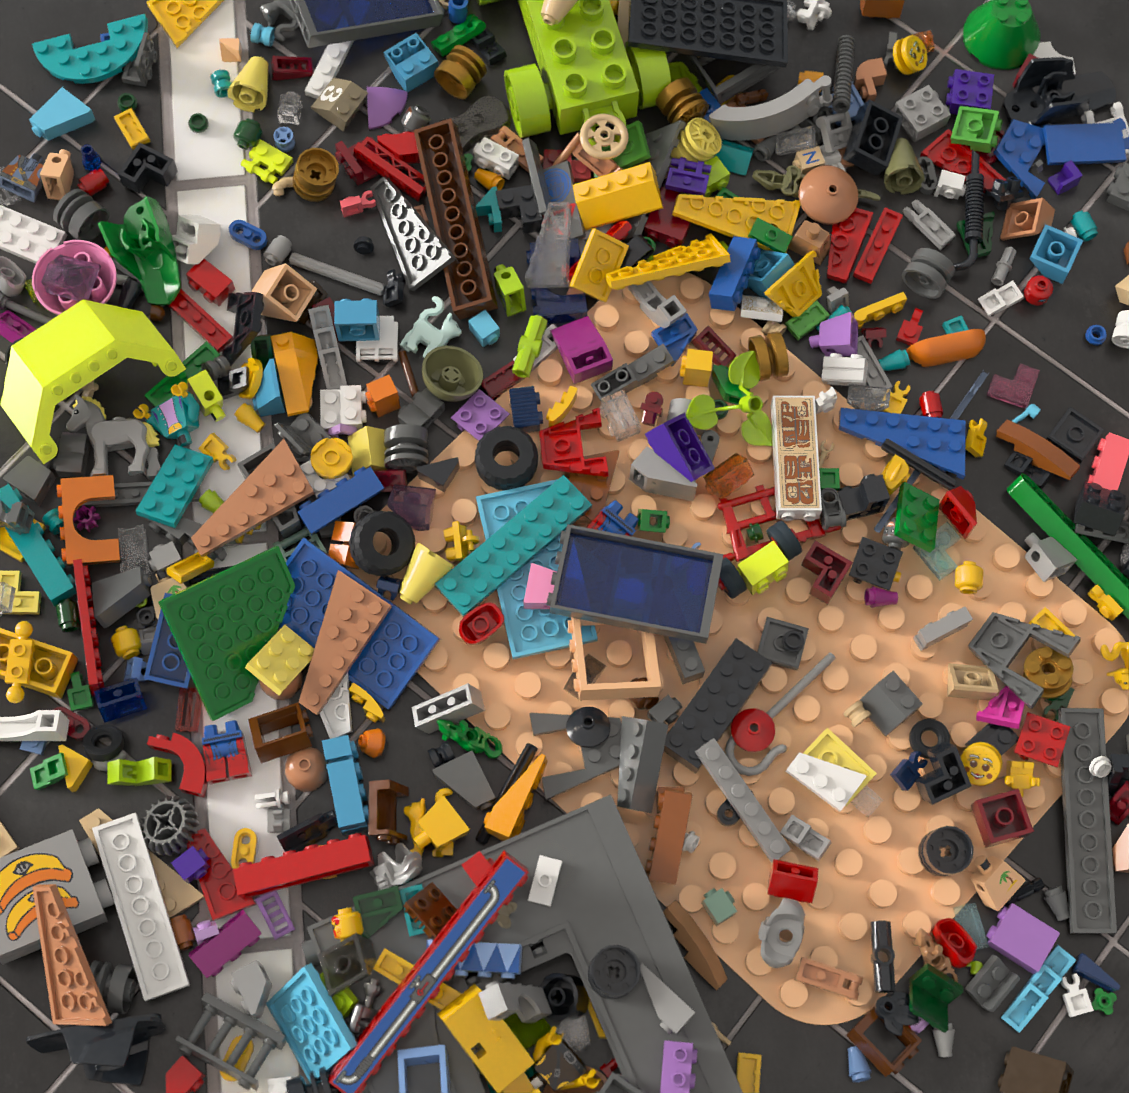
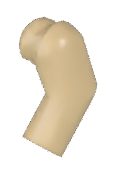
M284 177L274 183L272 189H274L273 194L275 196H283L284 188L293 187V177Z

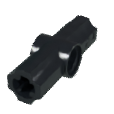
M870 922L871 962L873 964L875 992H895L893 961L895 953L892 947L891 922ZM878 952L886 953L888 961H880L877 956Z

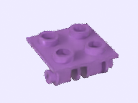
M479 389L451 419L457 423L456 426L459 430L463 431L465 429L479 441L485 433L498 427L510 413Z

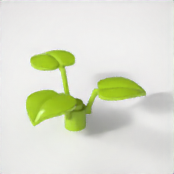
M748 351L737 356L730 364L728 371L730 382L736 385L739 384V389L747 396L740 399L739 405L715 408L713 398L708 395L702 394L694 397L686 412V418L694 428L701 430L710 429L718 422L716 412L741 409L742 412L748 413V420L743 422L741 428L744 440L756 446L773 445L770 420L766 413L761 411L763 406L762 399L759 396H753V392L746 390L755 387L760 379V369L755 351Z

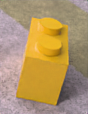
M688 349L687 356H682L680 377H684L683 385L708 387L712 366V351Z

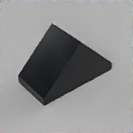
M456 457L417 467L418 477L445 492L460 469L459 459Z

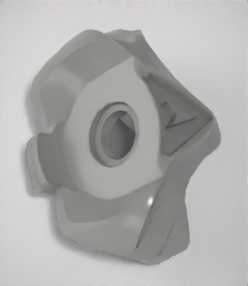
M399 843L395 847L396 862L385 852L379 853L378 866L370 871L374 878L373 881L377 885V890L393 887L394 885H403L418 876L423 869L420 854L418 852H411L403 843Z
M788 898L782 899L780 906L772 912L770 917H766V920L761 922L758 937L762 940L761 956L772 968H781L791 964L801 945L805 929V912L798 901ZM782 930L792 932L793 937L790 941L784 942L779 938Z

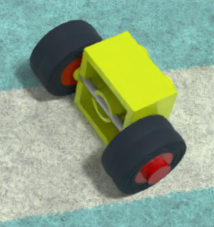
M778 521L769 527L766 532L771 542L739 563L737 568L727 558H723L718 582L720 590H724L733 599L746 591L747 588L752 595L755 593L761 594L769 588L768 585L773 581L779 582L787 576L786 572H788L789 561L802 552L798 541L799 538L792 528L790 529L783 521Z

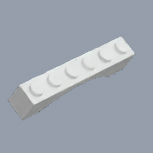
M38 710L23 716L0 717V741H66L70 720L60 710Z

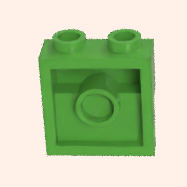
M960 106L951 135V143L970 145L971 150L991 153L992 147L996 148L998 136H995L996 131L1000 132L1002 128V119H999V111Z

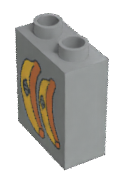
M73 829L0 858V963L2 965L42 949L32 888L34 886L57 885L76 934L108 921L104 908L114 905L115 902L106 879L95 883L92 880L88 867L99 863L90 837L78 842Z

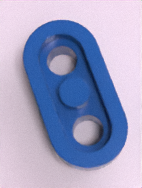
M235 220L229 225V233L233 240L253 250H260L266 246L267 236L262 229L244 220Z

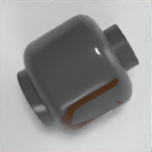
M420 105L410 106L401 120L402 125L405 127L404 131L414 132L415 129L428 126L431 120L429 111Z

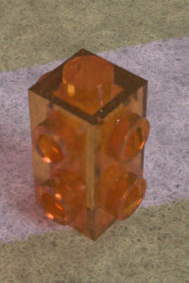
M735 453L703 477L706 482V490L711 495H716L722 499L729 496L740 485L747 483L755 474L747 458Z

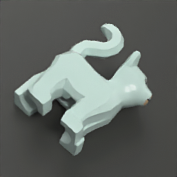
M436 296L432 298L433 302L437 305L436 308L425 309L414 323L413 329L405 335L400 343V348L408 353L410 351L416 353L418 350L417 345L422 343L427 346L423 354L425 358L431 350L447 346L450 339L458 337L462 333L458 323L452 319L451 313L444 320L441 330L435 328L427 321L429 316H437L444 310V301Z

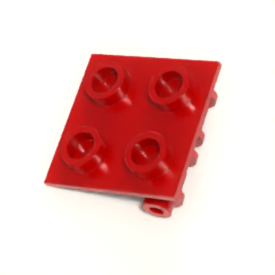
M1027 712L1014 753L1019 754V758L1028 761L1030 758L1058 768L1071 727Z

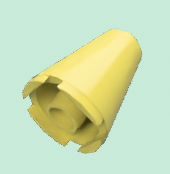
M252 57L229 86L228 98L230 99L231 97L234 101L233 104L241 110L254 112L255 109L263 110L266 106L269 65L264 58Z
M418 543L415 546L399 592L402 594L400 598L410 605L412 602L417 604L435 586L436 582L452 570L454 565Z

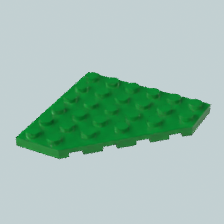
M279 546L268 549L158 601L211 721H215L251 703L255 696L254 692L259 679L245 667L277 633L287 610L288 600L295 588L294 581Z

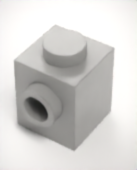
M173 541L167 544H159L149 552L152 558L149 560V564L154 572L167 570L168 567L182 560Z

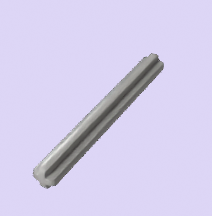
M295 252L290 256L289 261L292 265L377 295L383 294L385 285Z

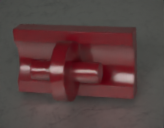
M650 392L645 398V403L641 404L640 410L644 412L642 424L654 427L657 416L662 417L663 397L660 393Z

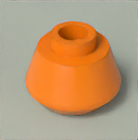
M379 728L367 730L359 736L358 746L363 753L371 758H376L384 750L385 734Z

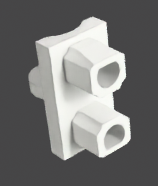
M804 0L805 7L809 8L808 10L799 9L797 18L799 22L806 23L809 30H813L818 20L822 21L823 18L831 16L832 10L829 8L830 4L825 0Z

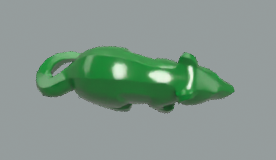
M444 719L437 720L444 741L450 738L467 752L473 751L474 754L484 752L493 759L499 757L502 753V744L498 738L491 736L490 733H485L481 728L477 726L473 729L468 728V723L464 720H461L459 724H454L452 721ZM488 739L495 744V751L490 749L487 742Z

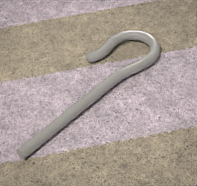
M829 652L766 713L773 719L829 666L836 657ZM751 725L750 729L751 731L756 732L758 730V727L756 725ZM731 735L726 743L725 754L739 774L752 776L765 771L775 757L786 752L787 746L784 744L775 746L767 753L761 763L754 767H746L738 763L734 756L736 743Z

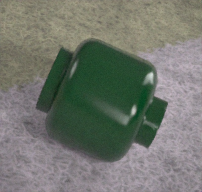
M246 118V120H241L238 123L233 137L238 147L248 150V148L258 145L263 132L257 121Z

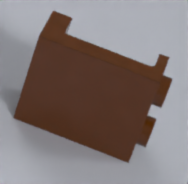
M390 779L369 781V836L377 838L379 842H387V845H397L400 841L408 840L407 835L396 832L397 797L409 796V787Z

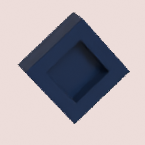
M381 576L378 579L376 588H378V592L383 596L386 590L391 593L390 600L393 601L399 593L403 580Z

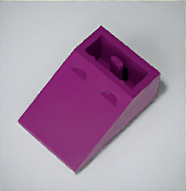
M588 316L550 330L574 384L612 370L613 358L605 341Z

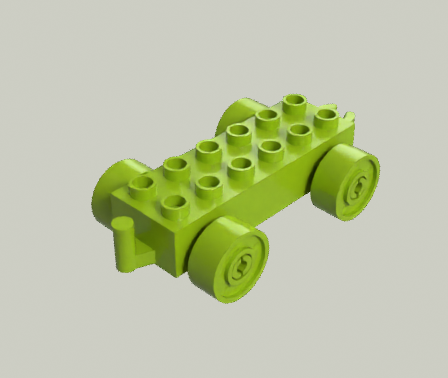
M477 0V3L484 5L502 0ZM518 0L540 69L539 72L536 64H530L504 71L509 108L515 129L520 138L549 132L551 130L550 109L553 111L559 133L562 135L581 130L583 124L590 117L597 114L613 115L619 118L626 126L625 119L637 117V108L645 109L657 106L656 99L658 95L671 83L666 54L664 51L628 47V41L624 46L609 0H578L560 23L553 26L546 24L542 20L541 10L544 0ZM595 124L590 129L595 132L598 125ZM614 135L615 142H620V135ZM594 137L588 139L591 146L597 144Z

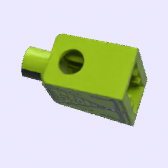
M503 264L494 268L495 273L493 274L495 289L507 317L525 311L524 287L514 268H506Z

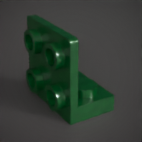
M927 963L909 978V1009L915 1016L922 1018L932 1027L946 1033L948 1031V1004L963 993V986Z

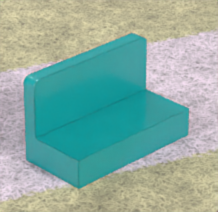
M721 139L722 147L713 157L717 156L728 171L746 175L754 148Z

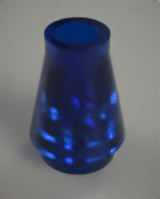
M83 145L81 147L83 167L90 171L97 170L102 163L101 156L91 145Z

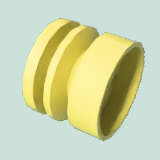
M694 118L688 122L684 130H680L677 137L680 140L679 144L673 148L670 156L671 158L678 159L680 157L687 158V161L697 163L698 161L706 162L720 151L722 147L720 135L716 128L707 120Z

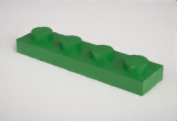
M206 341L182 362L186 370L176 376H166L144 395L145 398L154 407H157L175 396L171 392V387L174 384L178 385L180 382L187 384V379L202 371V363L209 360L213 361L214 358L221 355Z

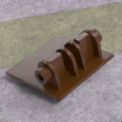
M433 882L404 904L405 912L412 919L416 918L415 923L420 920L422 923L419 928L425 926L423 931L429 939L432 938L433 940L457 911L455 906Z

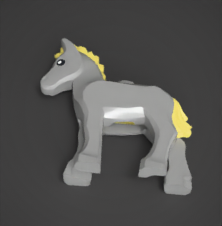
M75 394L76 403L73 405L74 410L66 428L70 433H76L84 427L87 429L89 440L94 448L95 466L90 473V477L108 476V452L135 447V458L132 464L128 466L129 475L145 473V462L147 459L148 469L146 477L151 481L154 480L161 468L159 453L155 446L160 445L158 442L160 439L156 437L158 434L152 425L137 419H125L123 417H115L112 420L106 421L105 410L101 407L99 401L93 400L92 397H80Z

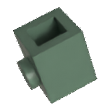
M713 888L703 895L705 899L701 904L716 926L736 914L737 910L733 905L735 900L729 891L724 892L723 888L716 891Z

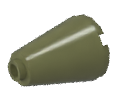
M897 138L889 166L885 171L884 184L886 189L894 194V191L901 192V194L913 193L922 186L921 183L925 180L924 172L909 141L904 138Z

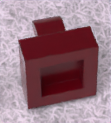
M862 328V335L867 339L866 341L870 348L872 346L871 342L874 339L877 340L878 347L883 346L881 338L886 337L885 328Z

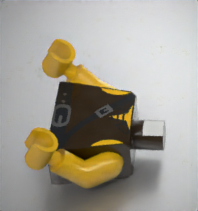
M553 1026L550 1033L537 1040L533 1052V1061L535 1062L533 1066L537 1072L529 1078L530 1083L535 1089H539L546 1082L554 1091L588 1086L589 1088L597 1087L601 1079L593 1078L596 1070L592 1069L588 1074H585L587 1072L585 1063L563 1039L564 1033L559 1034L556 1032L557 1027Z

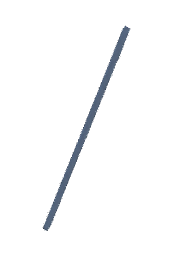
M982 371L950 419L958 420L987 378V373ZM914 470L906 483L913 485L921 473ZM899 493L875 526L874 530L876 532H881L885 523L888 522L897 509Z

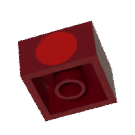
M1019 789L979 799L971 804L985 848L1027 837L1034 832Z

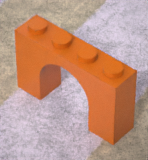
M113 475L60 479L61 485H57V497H62V506H58L59 519L64 520V527H60V538L65 540L66 548H61L62 561H67V566H73V560L82 559L83 565L119 563L118 539L89 540L78 534L73 525L74 514L84 503L115 500Z

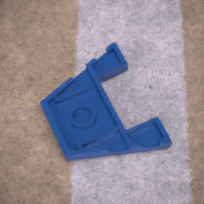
M1013 120L993 153L1009 172L1012 171L1021 180L1020 185L1022 187L1025 186L1030 192L1028 195L1035 199L1045 182L1029 173L1028 170L1043 144H1045L1043 128Z

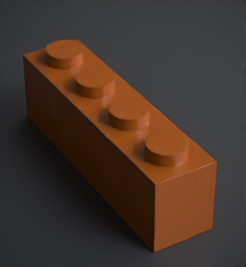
M664 788V793H659L657 806H661L660 815H655L653 828L657 829L655 838L651 837L649 851H653L651 860L647 859L645 873H649V880L676 885L693 796L691 792Z

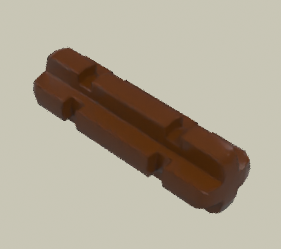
M759 89L736 94L734 102H736L737 106L765 101L768 92H766V89Z

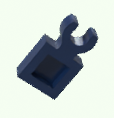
M913 751L909 759H903L890 774L903 791H908L912 787L915 779L921 776L918 769L924 768L928 763L924 759L918 762V757L921 755L920 751Z

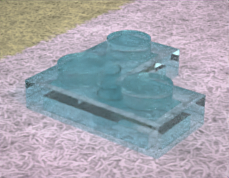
M946 522L937 529L935 549L929 553L915 545L913 549L938 580L941 581L958 567L946 553V550L961 538L950 524Z

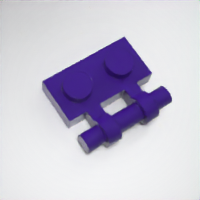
M672 157L671 166H676L678 169L669 168L665 189L693 195H703L705 197L709 175L702 174V172L710 173L712 165L704 164L702 161H698V163L687 161V158L680 157V159ZM684 169L695 170L696 172L686 171Z

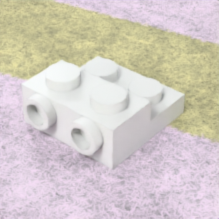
M361 385L340 386V389L320 390V425L326 431L340 423L357 427V430L363 428V423L367 422L366 410H363V403H366V391H362Z

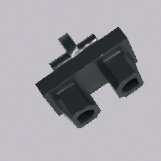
M1012 176L1007 177V181L1002 179L994 180L992 189H987L985 196H993L996 208L999 211H1005L1009 209L1012 199L1024 197L1025 191L1019 189L1021 180Z

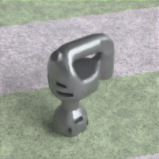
M371 978L370 983H364V993L366 996L363 1005L356 1004L351 1017L350 1030L354 1033L361 1034L377 1014V1010L373 1009L372 1005L374 998L379 996L383 989L379 987V980Z

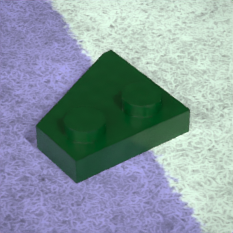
M994 211L983 215V241L978 244L977 258L989 255L991 252ZM965 220L958 221L956 226L969 255L970 244L964 240Z

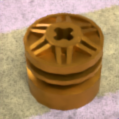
M456 45L447 55L446 60L435 70L434 76L440 86L449 94L459 99H466L475 88V84H478L485 76L487 68L475 52L465 46Z
M686 77L670 83L660 92L656 99L657 107L664 116H668L667 120L670 124L682 120L687 125L694 118H703L709 109L708 103L700 93H697L696 87Z
M310 148L299 155L292 178L293 187L299 196L308 201L319 202L327 199L332 194L339 172V165L335 156L322 148Z

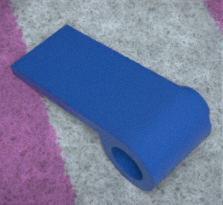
M449 0L448 17L450 21L456 24L466 21L468 0Z

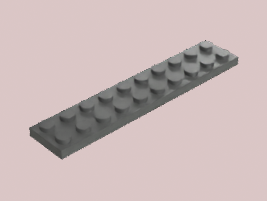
M1059 708L1058 723L1071 727L1060 758L1070 933H1117L1108 776L1099 778L1092 775L1089 771L1093 759L1106 756L1104 709Z

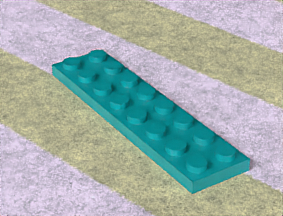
M564 475L561 476L436 582L435 587L464 617L561 535V532L566 530L567 524L572 525L592 508V504Z

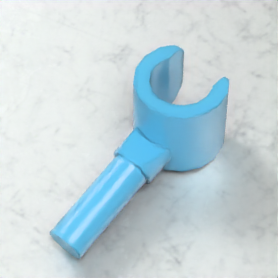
M1030 404L1012 422L1017 424L1028 415L1034 419L1041 409L1035 404Z

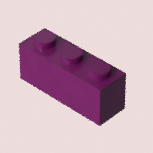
M244 909L218 929L219 934L206 938L188 953L206 978L219 974L223 970L225 963L229 960L233 962L242 954L241 950L246 946H253L260 940L259 936L262 934L260 929Z

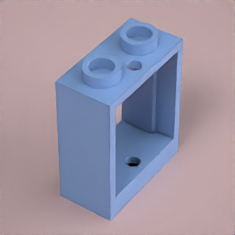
M445 1044L398 1050L400 1093H408L406 1066L439 1062L441 1092L451 1093L449 1059Z

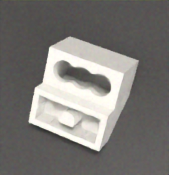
M178 215L177 234L172 235L177 260L186 264H199L218 245L221 235L220 224L202 216Z

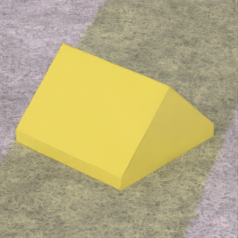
M365 426L352 435L347 436L353 455L351 467L353 476H355L354 472L362 467L367 469L371 466L372 470H387L384 466V452L387 449L384 445V429Z

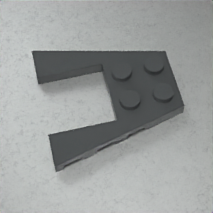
M992 612L968 645L969 650L1032 709L1044 693V689L1010 670L1008 667L1030 637L1068 658L1080 643L1081 638L1076 635L1075 637L1066 635L1062 631L1055 629L1052 631L1041 628L1037 624L1020 622L1019 619Z
M529 713L533 736L566 730V723L570 715ZM608 717L611 729L608 738L602 744L590 748L581 747L585 769L542 777L546 800L619 767L620 718ZM585 722L584 724L589 726L592 722Z

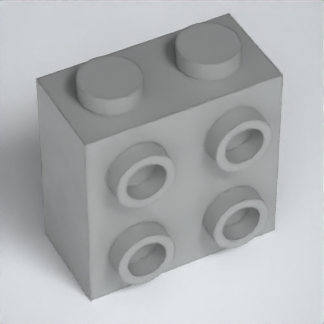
M929 85L897 101L893 112L903 117L901 125L914 142L946 126L951 115L948 107L943 105L937 92L932 90Z

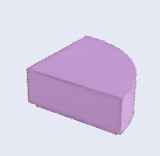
M341 423L328 429V433L333 438H338L339 434H347L349 436L357 431V427Z

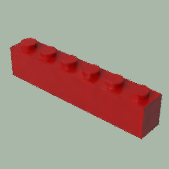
M355 833L348 836L349 839L342 841L340 839H332L327 841L326 845L319 847L316 844L309 845L300 852L291 850L284 852L283 856L274 858V856L264 857L261 859V862L254 864L252 862L241 863L238 868L233 869L237 895L242 899L373 866L374 860L369 838L366 835H362V833Z

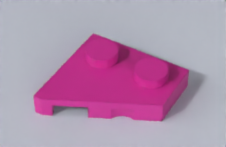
M1005 686L998 696L988 702V706L983 711L977 712L976 721L1019 729L1025 703L1010 688Z

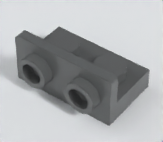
M992 954L964 989L978 1006L994 1012L1018 983L1020 977L1009 971L999 957Z

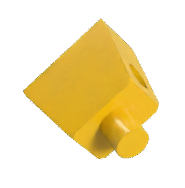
M443 795L419 820L418 826L422 832L413 838V841L420 850L430 842L438 850L467 835L470 829Z

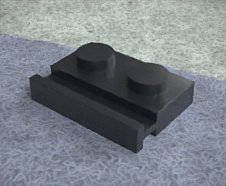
M988 723L965 746L968 747L976 742L989 743L1002 756L1018 742L1019 737L1010 727Z

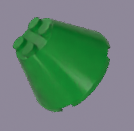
M990 0L978 6L969 14L963 27V41L967 51L979 59V63L992 69L1011 70L1021 67L1029 53L1032 55L1035 53L1041 35L1036 18L1028 2L1029 0Z

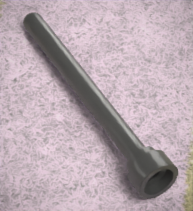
M0 292V309L9 308L43 324L52 320L50 317L11 301L8 296Z

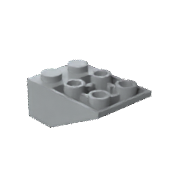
M648 446L631 464L629 480L645 492L688 501L695 499L696 481H689Z

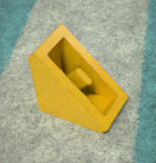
M59 745V753H64L68 775L65 777L67 788L71 792H75L80 787L93 764L89 759L68 747Z

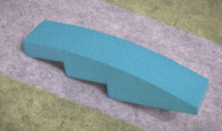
M1057 944L1045 959L1039 972L1031 976L1001 1018L1020 1033L1046 1002L1050 993L1060 983L1062 977L1076 959Z

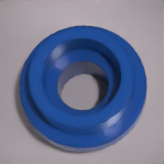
M1093 325L1087 329L1085 336L1089 343L1100 345L1105 341L1107 334L1101 325ZM1092 334H1097L1099 338L1094 337Z

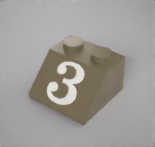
M333 78L311 106V109L344 131L366 102L368 92L352 81Z

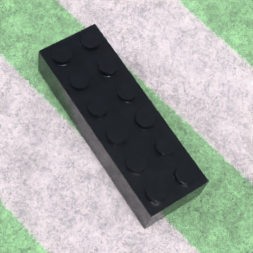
M736 638L668 732L664 752L696 774L703 763L694 751L715 738L717 743L719 742L736 715L741 711L769 671L772 662Z

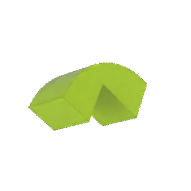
M152 757L137 762L122 759L107 762V784L136 786L171 782V759Z

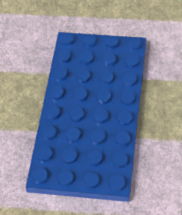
M303 538L286 561L295 588L293 594L290 595L287 610L279 627L282 628L286 625L315 649L338 570L392 605V608L348 671V677L352 683L360 686L373 699L390 710L440 641V638L308 539Z

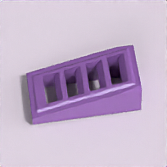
M277 891L265 893L255 898L275 940L295 930ZM275 897V901L263 906L262 902ZM279 905L280 909L267 914V910ZM283 913L284 917L273 923L271 922V918ZM285 921L287 922V926L277 931L275 930L274 927L284 923Z

